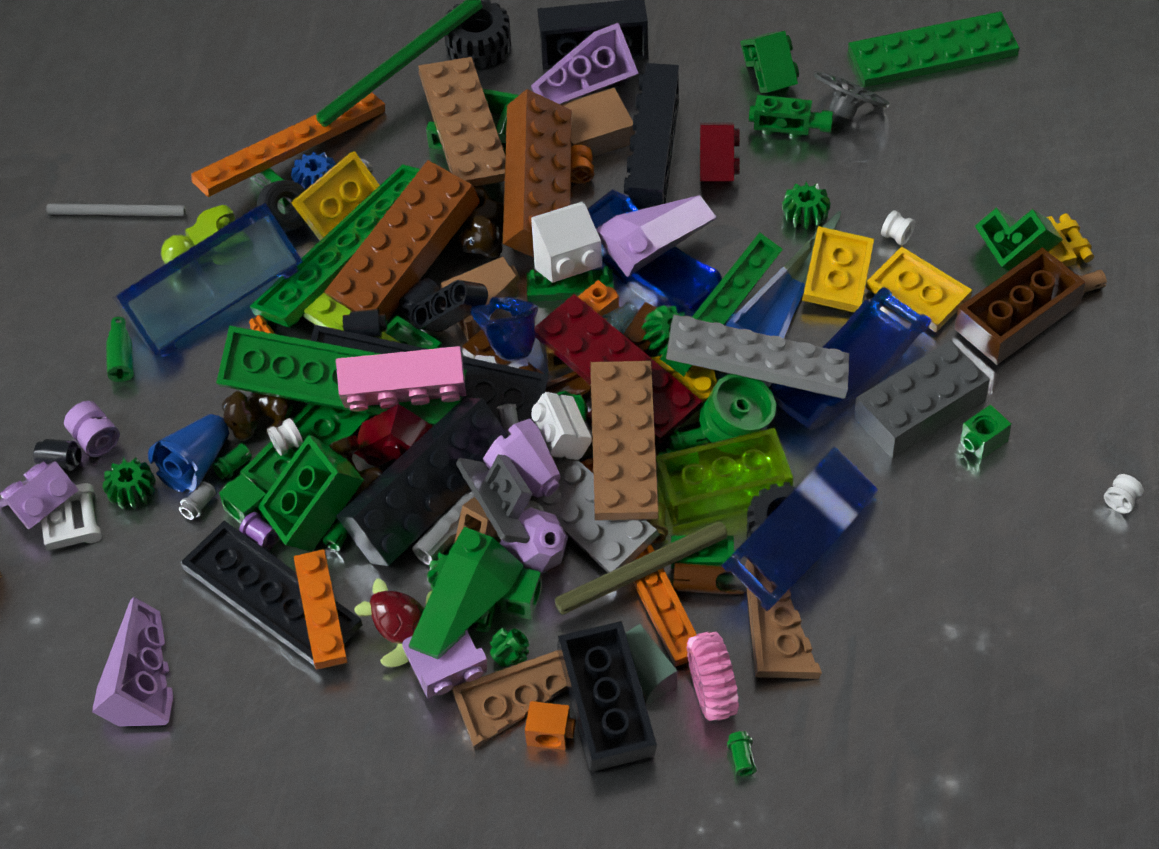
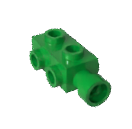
M757 95L756 105H750L749 122H754V130H760L765 135L781 132L788 133L793 138H798L802 135H809V128L820 129V132L831 133L833 111L811 112L812 100Z

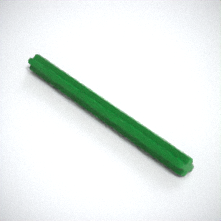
M465 0L320 110L316 114L318 123L323 127L330 125L482 8L481 0Z

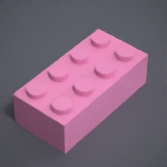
M460 346L336 359L339 396L344 407L350 408V411H364L370 405L391 408L399 404V402L411 401L412 405H424L429 403V399L441 398L442 402H454L460 400V396H466Z

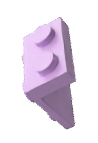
M43 461L24 474L26 477L24 482L19 480L0 492L2 497L0 499V508L9 505L27 529H30L75 494L78 488L56 461L50 464H46Z
M467 630L465 631L466 634L439 659L410 649L409 643L412 636L403 641V650L427 699L435 695H443L452 690L454 686L474 681L487 672V658L482 648L476 650Z

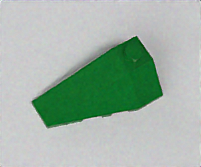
M464 527L447 556L410 640L409 648L435 659L442 657L466 634L465 631L479 618L482 620L500 599L503 601L511 593L524 570V565L493 537Z

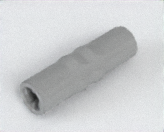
M471 488L437 519L427 533L413 546L414 554L426 565H429L430 561H436L438 553L443 554L455 542L462 505L474 497Z

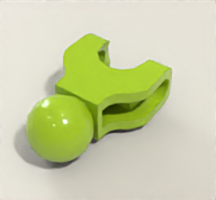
M219 205L203 211L198 216L194 226L185 229L186 236L172 235L166 239L162 245L161 256L164 263L169 268L175 270H185L193 265L195 260L199 265L214 263L221 266H229L249 257L253 252L254 244L246 233L225 234L233 228L235 215L229 206Z

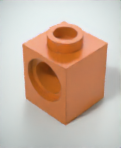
M530 701L525 726L527 746L566 750L568 738H574L576 719L570 718L569 705Z

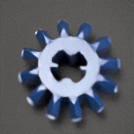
M313 151L312 155L309 156L302 154V160H294V168H292L291 172L292 180L306 190L334 167L336 162L333 157H328L325 152L317 155Z

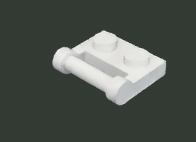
M91 484L75 485L78 491L41 520L44 545L47 551L82 542L92 544L102 539L101 528L96 523L92 500L95 493ZM75 500L80 501L84 527L78 529L75 528L71 501Z

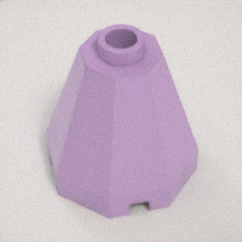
M530 418L513 424L508 429L511 435L506 439L502 435L499 436L483 457L486 467L490 470L498 454L506 455L511 459L534 497L539 498L544 495L546 497L552 495L560 485L558 481L561 477L538 426Z
M528 508L522 512L519 518L530 537L528 542L508 543L501 539L500 544L524 565V568L539 571L542 575L562 563L568 536L556 515Z

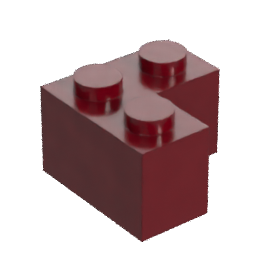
M733 122L700 123V181H734V175L740 174V158H734V147H740L739 128H734Z
M397 404L361 423L357 438L359 449L354 454L364 459L367 464L379 467L393 459H398L433 426L400 404Z

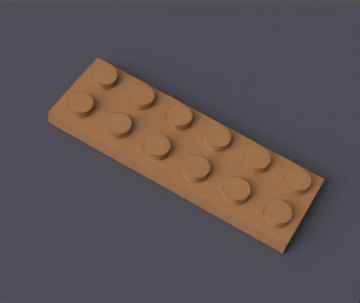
M472 57L419 65V76L450 172L469 182L473 187L505 181L506 157Z
M651 361L591 362L595 520L658 519Z

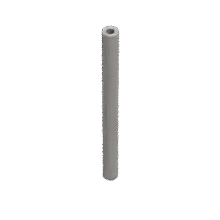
M48 203L47 214L185 217L186 206Z

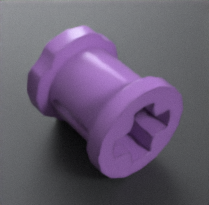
M257 512L247 515L240 525L239 531L253 539L266 551L272 549L279 540V536L272 526L264 522L262 516Z

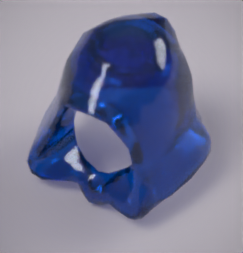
M507 296L504 298L492 297L487 305L471 307L472 317L483 330L492 350L498 357L509 362H518L529 357L535 344V318L538 312V305ZM496 309L511 312L512 317L490 320V316Z

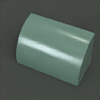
M641 624L625 634L644 701L648 705L677 687V670Z

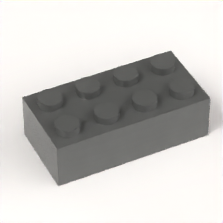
M950 340L856 397L854 419L893 459L986 401L990 378Z

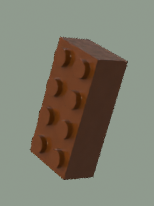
M1042 247L959 306L955 330L997 365L1079 306L1086 282Z

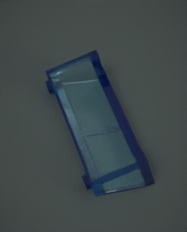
M263 203L112 298L151 354L156 356L160 353L163 358L177 349L175 343L179 339L275 278L282 275L284 279H287L299 271L297 266L303 261L267 204Z

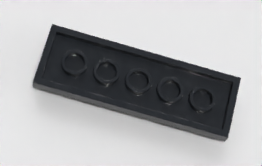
M224 520L181 561L182 568L314 665L297 573ZM335 600L343 642L345 644L363 624L361 618Z

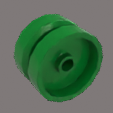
M728 374L719 379L700 410L699 422L706 437L719 448L731 452L747 451L756 446L774 418L776 402L773 393L762 381Z

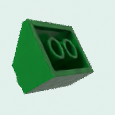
M308 435L257 507L285 545L312 552L336 520V515L344 509L364 479L347 459L314 436Z

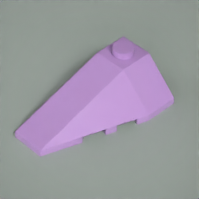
M616 23L593 32L535 81L531 87L533 92L558 104H563L627 81L639 73L620 25Z
M698 195L617 215L596 228L601 244L624 274L629 277L716 220L717 217L702 197Z
M135 597L129 602L97 686L92 712L119 727L166 725L170 719L173 692L172 688L167 687L165 675L169 672L168 662L163 661L161 647L165 644L161 614L160 611Z

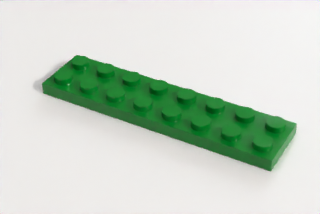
M402 164L249 306L253 314L256 316L261 315L264 319L286 327L297 323L304 314V310L320 295L325 293L324 291L420 169Z
M398 316L387 325V332L385 333L400 343L427 349L442 348V342L422 330L414 328L412 324ZM309 403L292 421L299 430L303 442L308 435H311L329 447L331 443L348 436L355 435L357 438L361 423L373 418L375 415ZM270 441L240 471V475L243 474L267 494L300 447H292L288 449L287 454L280 456Z
M229 325L216 384L220 387L350 411V408L344 407L339 396L336 359L378 355L379 353ZM464 369V379L466 380L467 370ZM460 396V400L454 402H442V399L438 398L429 399V403L424 405H412L411 401L399 402V404L434 426L461 401L462 396ZM370 405L367 410L354 412L376 416L390 408Z

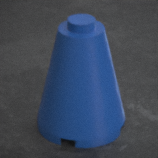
M208 414L155 442L148 451L150 464L155 462L159 469L156 475L168 487L177 492L183 493L186 489L190 490L189 493L193 492L200 485L229 437V428L223 417Z

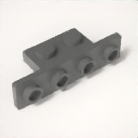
M498 454L490 470H488L483 462L459 458L456 465L486 513L487 518L495 528L499 538L508 543H527L530 537L519 518L524 508L528 505L532 492L511 459L506 455Z

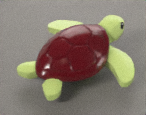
M376 579L373 583L372 591L374 594L371 596L370 602L363 601L354 610L359 616H372L379 633L388 641L397 643L395 650L383 656L380 660L388 668L397 667L409 662L402 643L406 638L413 636L432 591L427 594L426 603L423 607L420 602L410 595L397 591H388L386 583L381 579Z

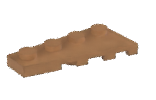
M747 559L745 575L755 677L819 679L822 674L818 663H815L811 653L813 648L809 638L804 635L801 627L802 620L790 599L791 592L779 561Z
M554 651L482 676L474 681L456 685L453 687L452 692L475 750L526 717L530 701L547 703L568 688L558 651Z

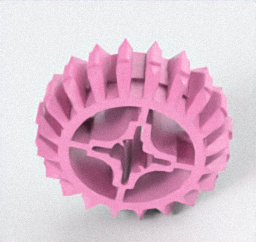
M716 631L696 634V636L688 639L686 648L688 652V665L696 697L699 701V707H701L702 713L709 721L728 719L730 716L737 714L739 697L733 665L731 664L723 638Z

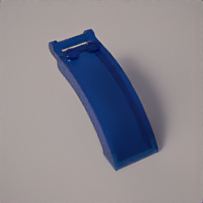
M613 189L587 208L595 228H598L617 215L638 210L630 197ZM601 244L602 262L609 269H612L613 273L623 283L653 306L665 305L667 308L676 306L677 313L685 312L684 316L692 317L722 280L718 270L699 262L676 246L627 277Z
M882 287L870 301L866 299L844 326L822 347L838 349L849 353L848 390L845 399L772 383L768 388L773 393L776 406L809 430L826 424L854 405L856 397L873 388L896 364L916 338L927 330L931 319L925 314H918L892 296V292L889 289ZM886 305L912 323L909 328L904 327L881 311L880 308Z
M834 446L773 512L723 562L721 567L727 572L731 571L761 601L760 605L768 611L846 530L874 497L878 489ZM744 556L776 587L771 593L739 562Z

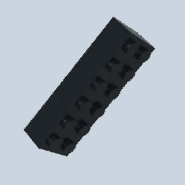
M646 63L645 74L639 75V91H642V93L636 96V111H639L637 115L634 114L633 131H636V133L631 135L630 152H633V154L627 158V173H630V175L624 179V194L629 196H625L624 213L666 204L679 108V65Z
M463 398L337 514L336 517L371 564L389 566L470 489L456 465L458 459L480 461L486 464L483 457L493 442L501 435L505 439L509 436L483 398Z

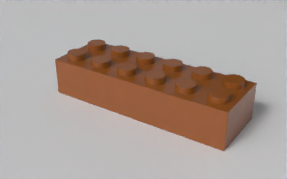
M526 89L507 105L503 245L534 257L531 217L570 205L572 110L529 89Z
M427 160L324 291L325 294L351 311L379 309L380 314H385L388 321L400 306L399 299L421 279L479 204L480 200L473 185Z

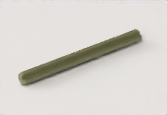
M717 521L555 598L556 608L561 615L567 614L713 545L727 537L726 527L721 521Z

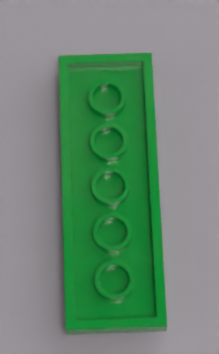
M1001 11L848 43L849 54L864 88L1019 55L1020 49Z

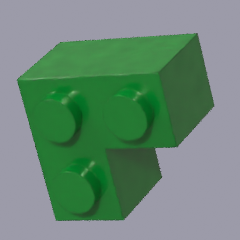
M785 31L769 32L740 41L746 67L754 66L760 93H768L798 84L799 69L796 62L792 60L790 51L793 50L790 36L786 35Z
M996 207L975 225L1000 266L1007 271L1016 267L1042 247L1049 252L1063 240L1051 221L1034 209H1031L1016 222L1013 217Z

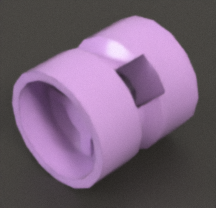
M83 401L75 405L65 416V428L91 457H98L108 453L119 440V430L94 401Z

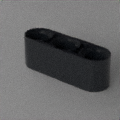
M456 280L417 303L411 310V324L416 329L442 332L482 309L488 300V290L481 283Z

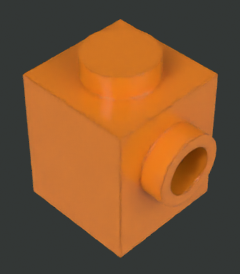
M599 280L578 296L608 322L620 314L619 295L612 287L605 286Z

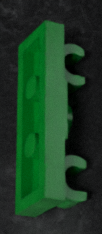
M604 266L600 270L592 269L553 283L541 273H535V270H530V273H526L528 302L567 300L573 294L579 296L597 280L605 286L613 288V270L609 269L608 266Z

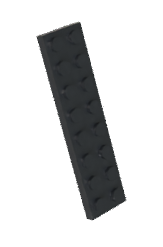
M320 325L314 326L311 341L379 354L427 350V348ZM462 356L463 369L467 370L465 380L466 396H462V399L483 398L499 423L497 407L504 404H516L518 422L529 418L533 421L532 408L538 402L541 395L546 392L549 379L548 374Z

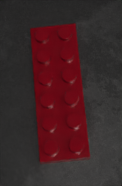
M575 294L532 328V335L552 350L558 358L590 385L591 362L651 361L655 441L659 444L702 407L701 399Z

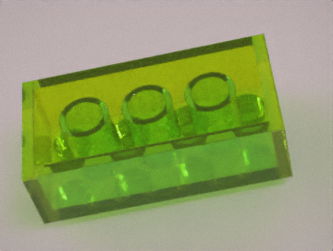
M775 428L656 456L657 481L673 527L748 509L751 506L753 497H759V491L763 488L770 490V485L777 483L778 486H783V482H790V486H793L794 477Z

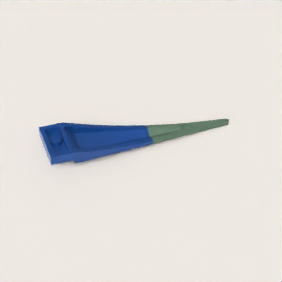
M841 211L834 214L823 227L834 230L841 216ZM816 234L724 326L748 329L755 333L779 336L784 339L804 293Z

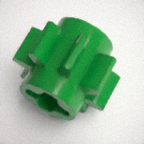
M501 628L492 637L490 654L493 660L501 667H508L511 663L514 666L527 660L526 656L530 653L527 648L530 644L527 637L520 630L513 628L507 632L504 628Z

